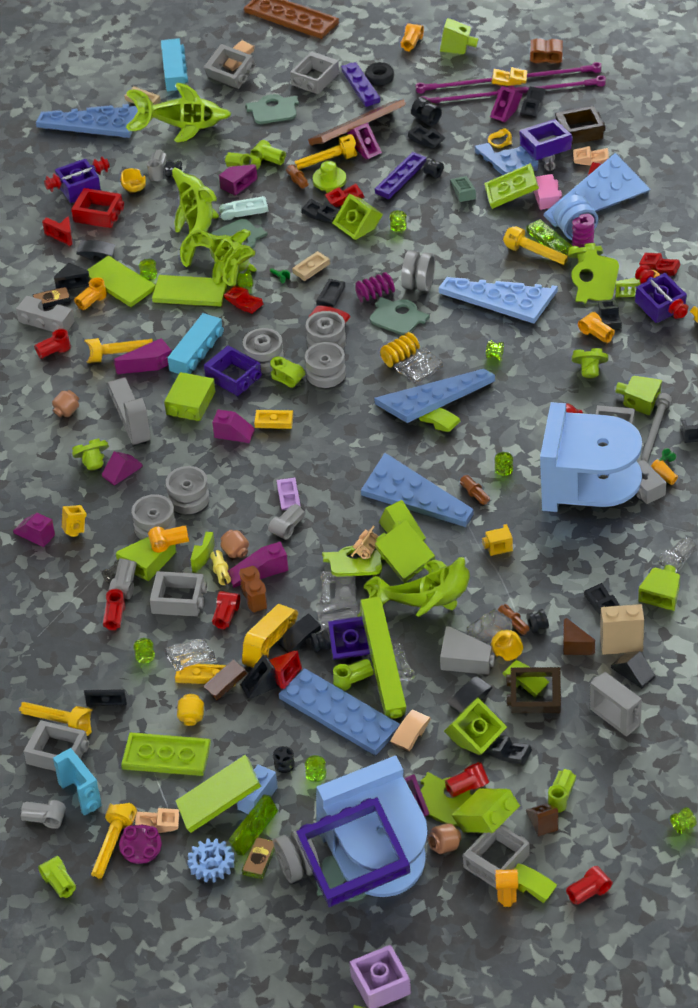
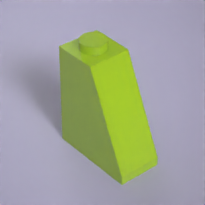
M403 500L385 508L379 524L387 533L392 530L391 528L397 522L407 520L421 539L425 541L426 537Z
M149 537L117 551L116 558L117 564L119 558L137 562L134 575L150 581L156 572L177 551L176 545H171L164 552H154Z

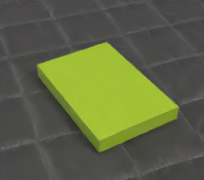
M531 163L484 183L492 209L539 189Z

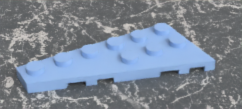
M614 153L549 208L543 216L554 227H558L554 220V211L558 204L567 197L581 195L586 198L595 211H600L619 204L621 201L648 193L651 189Z
M446 277L439 286L440 294L535 324L558 292V286L552 285L551 288H543L539 284L531 287L515 282L496 281L495 284L486 283V280L469 282L465 278Z

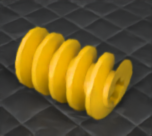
M407 332L398 339L393 340V342L382 346L380 355L384 363L389 368H392L394 364H399V360L404 361L405 357L409 358L411 354H416V349H420V344L414 334Z

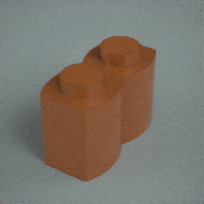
M531 40V62H562V40Z
M255 566L240 569L241 591L247 598L248 608L252 612L267 609L266 588L260 580L258 569Z

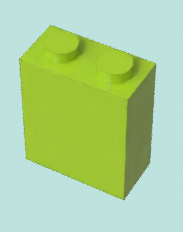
M180 372L164 401L166 415L201 421L216 392L214 379Z
M407 520L397 522L389 533L381 534L376 539L377 542H375L377 551L403 583H406L425 569L424 565L426 562L435 560L433 552Z
M478 789L452 814V817L462 832L493 833L520 805L510 789Z

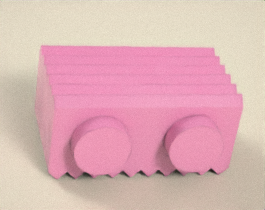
M553 174L536 177L539 189L533 192L540 210L551 208L562 198V192L558 190L557 179L554 180Z

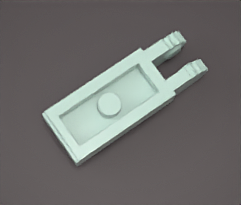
M263 196L225 203L219 207V211L221 212V218L227 221L232 220L234 217L268 212L266 198Z

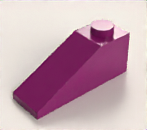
M160 338L115 358L116 373L125 374L160 370L169 366L168 356L172 353V350Z
M281 542L261 547L228 570L233 588L241 585L239 571L246 567L255 566L259 571L260 579L288 571L287 554Z

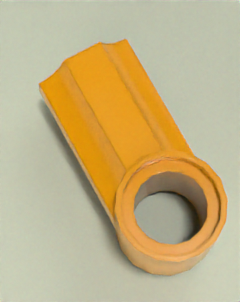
M407 23L405 35L401 41V47L405 51H411L418 40H422L424 26Z
M100 277L91 279L89 287L74 298V302L79 309L83 311L95 301L106 298L107 292L104 280Z
M591 312L578 321V327L583 334L588 335L591 333L603 342L609 343L615 335V330L603 323L600 316L595 312Z
M186 526L166 530L162 527H154L148 532L152 550L157 553L166 551L171 545L189 542Z
M518 869L496 870L498 902L504 907H511L513 903L517 902Z

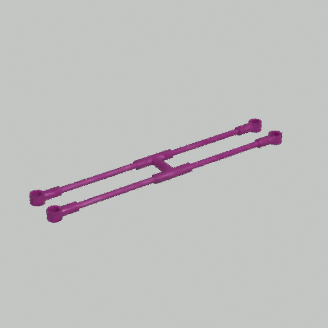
M594 62L592 65L580 66L578 68L527 73L526 78L579 71L599 73L601 72L602 64ZM600 75L594 79H586L579 82L536 87L545 90L580 85H597L602 87L606 84V77ZM492 78L441 84H424L419 82L416 84V92L424 93L427 90H435L442 87L492 82ZM507 85L508 88L516 90L521 94L527 93L529 87L515 88L514 85ZM500 90L442 98L421 97L436 104L443 101L498 95Z

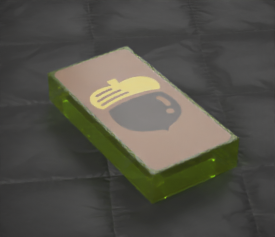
M260 837L255 838L242 868V875L263 880L275 852L273 840Z

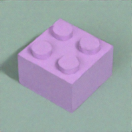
M391 945L350 961L351 978L368 1008H378L411 994L410 978Z

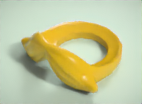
M506 128L500 129L498 132L489 135L488 143H490L491 147L503 148L512 144V134ZM508 135L502 144L497 145L491 142L494 138Z

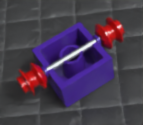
M102 156L100 161L94 159L93 165H90L85 158L55 169L53 177L49 178L46 176L44 184L46 189L53 192L55 187L58 190L61 189L68 201L73 203L76 202L83 188L101 191L97 174L101 175L102 170L107 173L110 165L108 160Z
M648 265L638 267L635 278L640 280L641 285L636 287V304L655 323L672 315L675 319L685 317L688 313V305L686 304L687 294L666 273L653 278L655 272L650 270Z

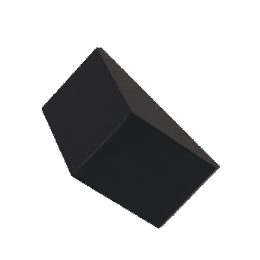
M68 263L54 276L56 289L67 287V290L88 287L90 281L89 271Z
M641 651L625 653L611 665L613 670L641 689L655 678V673Z
M266 655L259 659L240 684L248 698L252 699L277 688L275 668Z

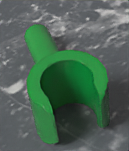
M273 268L270 269L271 273L280 277L281 283H285L286 278L290 279V272L288 270L279 272Z
M665 448L659 461L663 460L665 462L667 460L672 462L676 459V454L670 449Z

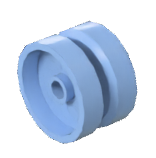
M573 195L558 204L554 211V220L564 235L572 240L573 219L581 214L588 213L594 217L595 230L598 224V215L586 198L581 195Z

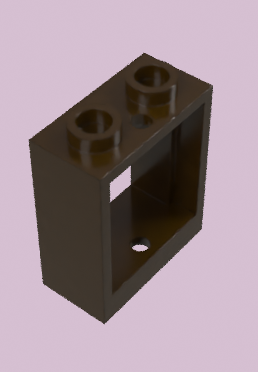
M594 106L555 113V119L572 134L573 141L571 145L603 139V132L606 130L605 123L601 121L600 113L596 111ZM592 121L594 124L570 129L568 126Z
M511 667V674H507V687H511V694H507V706H511V713H561L560 667ZM516 677H552V701L516 702Z

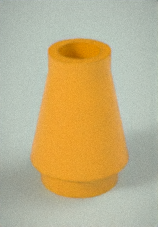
M657 459L652 463L651 467L667 483L673 485L677 481L678 475L663 460L659 461Z

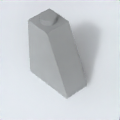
M446 626L440 655L441 670L489 675L490 667H494L495 664L492 646Z

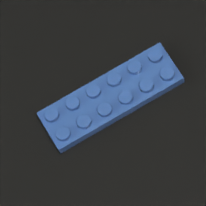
M305 668L279 693V699L375 756L389 743L400 726L398 722Z

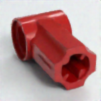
M57 329L52 333V337L34 345L40 359L57 351L61 353L67 352L71 348L67 330Z
M111 589L106 594L107 602L103 627L116 631L121 626L125 601L121 590Z
M223 591L218 593L217 608L212 619L213 625L218 629L229 627L234 611L239 609L240 594Z
M478 762L466 767L464 772L445 780V787L451 797L454 798L470 789H478L487 785L489 779L482 763Z
M593 866L585 873L584 878L567 887L566 893L570 901L578 905L596 893L598 895L605 894L612 887L613 882L599 866Z

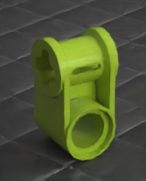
M277 356L270 361L273 369L271 377L288 387H295L306 374L302 366L283 357Z

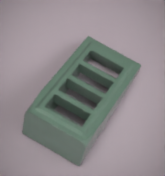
M467 176L450 179L459 202L476 199V190Z

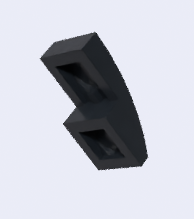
M529 86L520 114L537 117L546 90Z
M420 124L410 130L407 136L413 141L431 148H435L445 140V137L433 128L428 131Z
M310 199L301 209L302 214L324 222H331L339 212V209L325 202L324 205H321L313 199Z
M81 240L76 254L89 259H93L94 255L105 258L108 255L112 257L115 244L98 240Z
M616 299L598 301L602 322L612 329H622Z
M602 583L584 591L585 597L600 615L601 607L620 606L615 596H610Z
M308 613L280 638L278 644L287 653L298 651L306 646V640L310 638L311 633H317L321 630V624Z
M475 676L462 686L447 703L461 714L476 698L482 701L490 692L492 686Z
M499 735L484 753L502 761L524 765L532 749L529 744L513 743L509 736Z

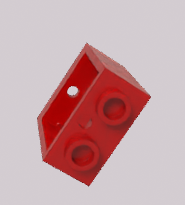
M83 188L71 209L73 222L112 228L114 223L117 222L120 212L124 210L122 194ZM91 204L109 206L107 212L88 208Z

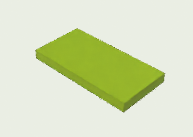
M109 255L88 269L90 280L96 277L102 278L105 283L106 292L130 307L154 292L156 286Z
M159 275L152 296V302L222 307L223 295L226 292L227 284H225L223 278H221L219 284H215L212 278Z
M129 732L121 767L123 770L204 776L211 739Z
M244 755L175 801L187 830L192 833L260 788L261 785L249 758Z

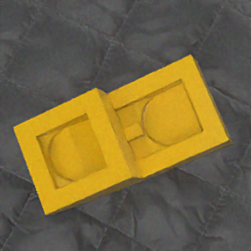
M511 67L510 72L494 69L491 84L526 83L527 71Z

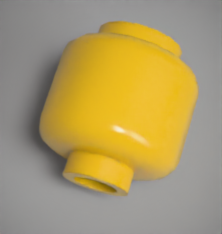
M186 694L178 700L177 718L184 722V725L194 726L203 719L204 702L198 695Z

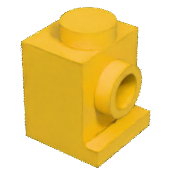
M81 505L63 506L61 527L65 534L76 537L79 533H84L85 517L87 514Z
M504 524L503 528L487 531L486 537L482 538L483 547L488 549L490 556L513 551V537L507 524Z

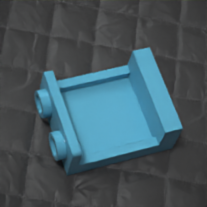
M72 748L53 757L58 784L62 789L73 783L76 785L83 815L94 812L101 807L102 803L97 780Z

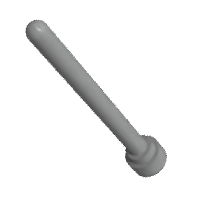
M660 393L657 396V411L641 456V461L645 460L648 462L664 411L670 407L672 398L666 393Z

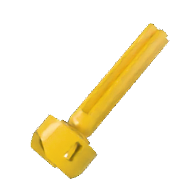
M352 134L339 138V145L294 161L296 168L300 170L341 154L346 159L358 155L355 150V139Z
M510 227L504 235L503 241L506 247L513 251H517L521 246L562 265H565L568 261V255L526 238L525 230L520 227Z
M99 338L85 339L84 342L90 349V356L86 362L87 364L101 362L103 355L131 352L153 342V339L101 345Z
M22 702L21 707H19L21 714L68 724V727L86 731L87 736L92 732L90 717L93 709L76 706L71 712L27 702Z
M109 804L105 819L110 823V826L91 875L93 877L102 879L122 828L132 826L137 814V809L133 804Z

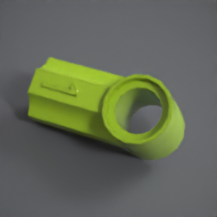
M261 140L250 152L251 155L258 157L260 161L265 159L282 165L286 158L285 151L271 147L270 143L266 140Z
M228 152L225 157L227 167L249 165L250 160V165H256L257 170L261 165L260 159L250 154Z
M363 659L351 665L339 664L333 669V685L346 691L350 689L352 683L372 676L374 671L370 661Z
M563 769L559 771L553 785L548 790V804L557 807L558 813L566 809L568 797L576 781V775L571 770Z
M59 856L38 866L44 881L51 884L60 898H68L76 890V885L67 874L66 868Z

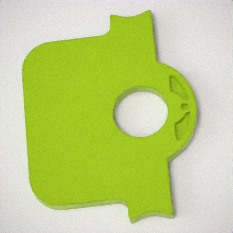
M586 248L584 261L578 263L572 270V281L578 288L575 302L586 304L587 300H612L619 270L618 261L614 258L598 255L597 249L591 250ZM590 270L593 273V279L589 282L582 281L579 276L580 272Z
M353 546L344 547L339 552H322L323 562L330 563L331 573L339 577L380 574L382 572L381 560H385L377 550H374L368 559L361 557L356 559L349 558L347 555L352 554L355 550Z
M427 772L420 782L424 785L421 792L430 813L428 816L443 824L450 823L455 827L458 826L452 814L472 796L470 790L454 798L447 797L444 794L446 790L445 780L451 777L441 779Z

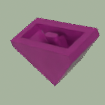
M114 451L102 473V477L115 486L142 468L143 464L132 455Z

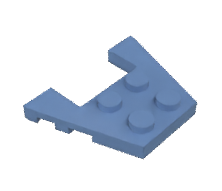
M490 143L475 146V152L481 154L486 162L490 161L493 167L502 175L530 163L534 171L538 170V160H535L522 146L515 149L502 150L494 153Z

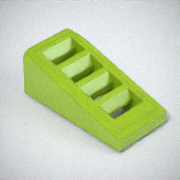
M630 278L616 281V297H635V287L641 285L640 280Z

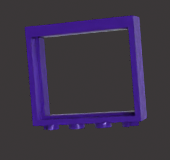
M378 797L365 799L357 806L346 807L340 813L333 816H324L320 821L314 824H305L296 831L297 840L328 908L410 873V864ZM376 812L398 861L330 889L308 840Z

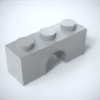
M26 296L16 308L18 322L52 332L57 329L68 331L75 322L72 308L57 304L52 310L44 311L42 300Z

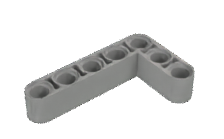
M125 377L107 382L109 393L132 445L150 441L147 411L143 398H134Z

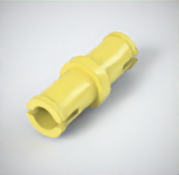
M216 550L217 557L213 551L210 558L212 559L213 571L217 574L219 584L226 585L224 579L229 584L231 577L228 573V564L224 561L221 551Z

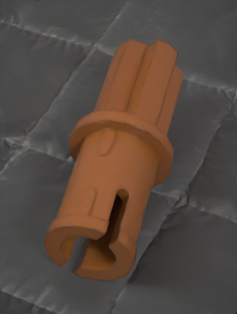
M294 164L289 165L286 172L291 176L292 181L297 183L302 189L308 187L309 184L304 177V173L299 171Z
M464 475L460 479V484L468 491L471 497L474 496L483 505L490 501V497L482 490V486L474 482L469 475Z
M502 604L498 608L497 613L507 621L508 626L514 627L519 633L526 635L530 628L521 619L519 613H515L507 604Z

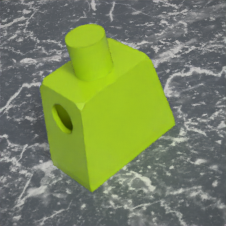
M447 18L440 52L465 54L468 46L477 48L479 38L470 36V26Z
M632 376L629 384L618 382L615 393L624 395V406L646 415H651L657 396L661 393L662 380Z
M666 565L664 569L653 568L639 586L638 601L675 611L680 587V575L675 573V567Z

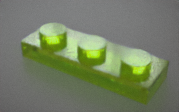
M541 219L526 226V231L542 245L563 254H567L568 248L572 247L569 242Z
M263 795L228 839L237 855H245L256 838L259 837L279 811L270 795Z

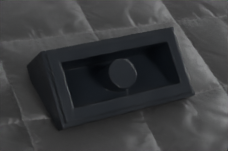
M125 689L84 690L87 706L127 705L128 692Z

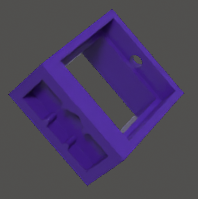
M556 119L520 130V145L535 160L572 149V134ZM553 135L556 136L555 138H552V139H549V140H546V141H542V142H539V141H538V140H541V139H544V138H547V137H550V136H553Z
M229 345L204 364L205 377L213 378L215 384L236 396L246 391L249 386L258 381L262 376L260 362ZM233 364L246 372L237 380H234L223 374L222 371Z

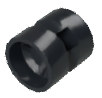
M419 97L411 107V114L427 125L434 126L441 118L442 109L429 100Z

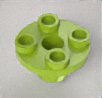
M333 161L323 162L321 168L313 174V185L318 189L325 190L327 193L338 187L341 188L347 182L346 173L338 168Z
M595 243L585 244V247L581 248L579 246H572L568 248V257L578 258V263L584 261L586 248L591 250L597 249L598 255L603 254L602 246H595Z
M593 348L587 352H584V350H574L572 355V362L581 364V375L584 378H596L599 375V364L608 361V354L603 353L600 348Z
M98 438L89 441L88 445L72 447L73 458L82 457V462L88 470L100 469L104 465V454L101 452L108 449L109 444L106 440L100 441Z

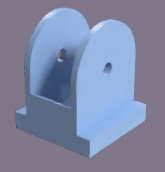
M551 402L540 454L542 511L558 512L559 504L609 507L619 505L631 499L640 489L642 471L636 461L642 450V438L637 428L630 422L615 416L566 412V403ZM604 442V443H607L608 445L602 447V446H599L598 444ZM601 475L608 476L607 479H600L598 477Z
M396 755L316 787V822L320 821L324 816L338 814L346 807L357 806L365 799L378 797L410 864V873L365 892L367 895L376 897H389L405 892L418 881L425 866L426 820L403 777V768ZM376 812L320 834L323 843L327 842L347 881L398 861Z

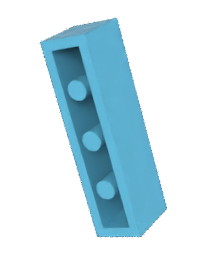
M180 38L161 40L166 90L175 91L178 90L175 86L177 83H188L184 44L180 45Z
M202 313L168 356L169 371L178 374L180 372L191 374L197 368L199 362L205 358L209 349L214 346L216 340L222 336L224 331L222 319Z

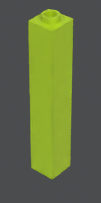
M381 596L362 599L360 610L384 715L391 719H397L405 715L406 703Z

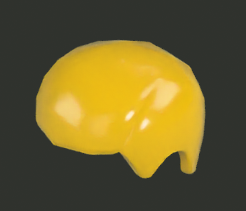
M129 168L121 172V186L126 191L132 193L140 192L146 186V177H142L140 170Z
M511 630L497 632L493 636L490 645L495 656H501L505 661L516 659L522 654L524 648L519 635Z

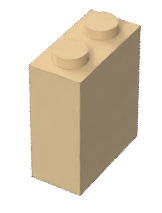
M642 604L601 607L600 642L602 655L636 651L643 652L644 615Z

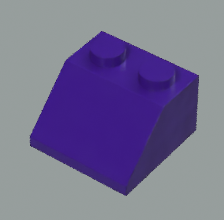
M362 616L328 621L333 660L370 654Z

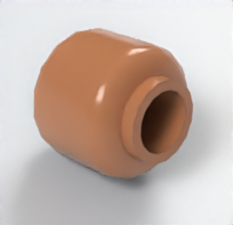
M70 390L61 391L52 401L53 412L59 417H70L79 407L78 396Z
M229 530L221 537V548L230 558H242L248 553L249 541L240 531Z
M450 823L432 828L428 835L430 848L439 854L456 850L461 841L460 831Z

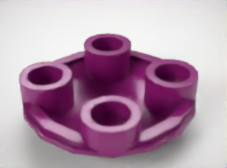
M143 824L127 826L119 841V848L123 857L129 862L136 864L147 863L153 860L159 854L162 846L158 830L153 826Z

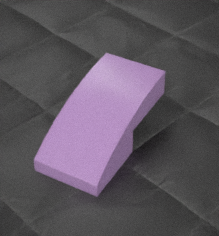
M296 479L277 480L281 510H287L294 504L300 506Z

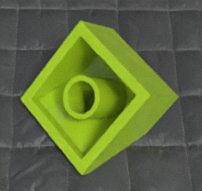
M349 194L332 223L357 240L374 230L383 214L363 199Z
M476 698L444 732L459 747L481 755L507 726L479 698Z

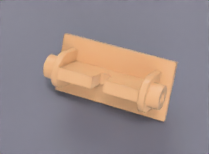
M372 526L369 531L365 529L359 536V539L353 545L355 550L351 555L352 557L355 553L363 559H368L375 549L376 539L379 537L372 532L375 526Z

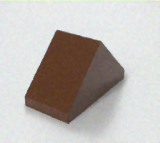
M568 618L564 619L563 655L595 654V639Z
M545 803L526 809L527 815L538 836L558 830L557 807Z

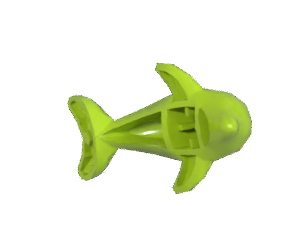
M177 83L175 86L182 98L153 105L149 97L142 91L132 89L126 92L138 110L135 117L126 124V129L129 131L142 130L155 118L182 128L174 139L176 143L187 141L194 137L199 129L214 126L219 121L227 119L231 116V112L220 108L214 102L200 98L194 89L181 83Z
M173 168L172 174L180 195V205L175 214L174 225L175 231L180 232L185 221L188 224L189 234L180 247V258L183 265L189 267L197 246L207 248L214 246L213 238L207 233V230L211 225L212 219L219 218V214L212 208L211 202L216 201L217 197L213 190L206 187L196 176L185 174L180 169Z
M242 229L233 236L210 234L214 241V246L209 249L215 262L212 270V280L215 284H219L223 277L225 284L233 287L236 286L238 272L245 271L246 269L256 272V267L249 260V258L255 256V250L250 246L242 244L250 236L251 232L249 230Z
M463 557L457 558L449 566H446L442 561L432 560L424 565L429 574L420 579L401 585L389 586L383 579L375 576L365 583L364 589L368 590L369 598L381 596L383 605L391 600L404 605L421 607L416 613V616L420 617L431 608L437 606L454 610L457 606L456 599L467 589L470 572L465 566V558Z

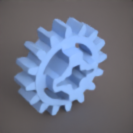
M207 839L205 844L199 841V847L193 846L192 852L188 853L189 860L187 861L191 874H196V879L198 880L204 877V882H207L209 878L216 882L217 877L223 880L224 873L230 875V868H234V852H232L231 846L226 847L225 841L220 844L218 839H215L214 842H210Z

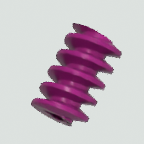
M588 213L581 214L573 219L572 246H579L581 248L585 247V244L594 243L595 220L592 215Z
M383 272L382 275L377 274L375 277L365 278L362 282L357 281L355 289L360 302H363V297L366 301H369V295L375 299L376 293L379 297H382V291L386 295L389 294V289L395 292V285L392 277L387 272Z

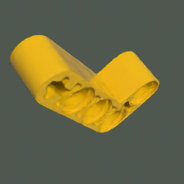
M277 604L249 630L243 642L242 664L253 668L263 655H266L268 658L269 649L295 624L298 611Z

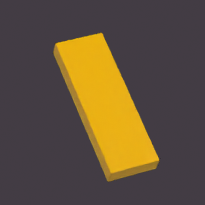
M178 663L175 682L206 684L226 665Z

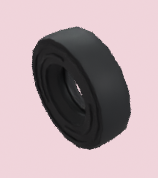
M377 62L366 68L365 76L372 85L382 86L393 80L394 69L388 63ZM378 72L385 73L384 75H374Z

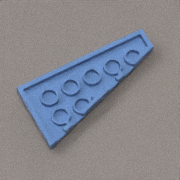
M123 104V107L114 108L113 106L90 107L86 111L72 109L71 112L65 113L61 110L40 113L36 125L39 128L130 138L133 131L126 129V124L135 117L138 110L136 106Z
M480 369L375 397L374 401L375 405L408 423L494 382L495 375L485 369Z
M384 453L361 489L362 496L391 505L403 500L408 510L463 527L467 526L473 516V509L386 453Z

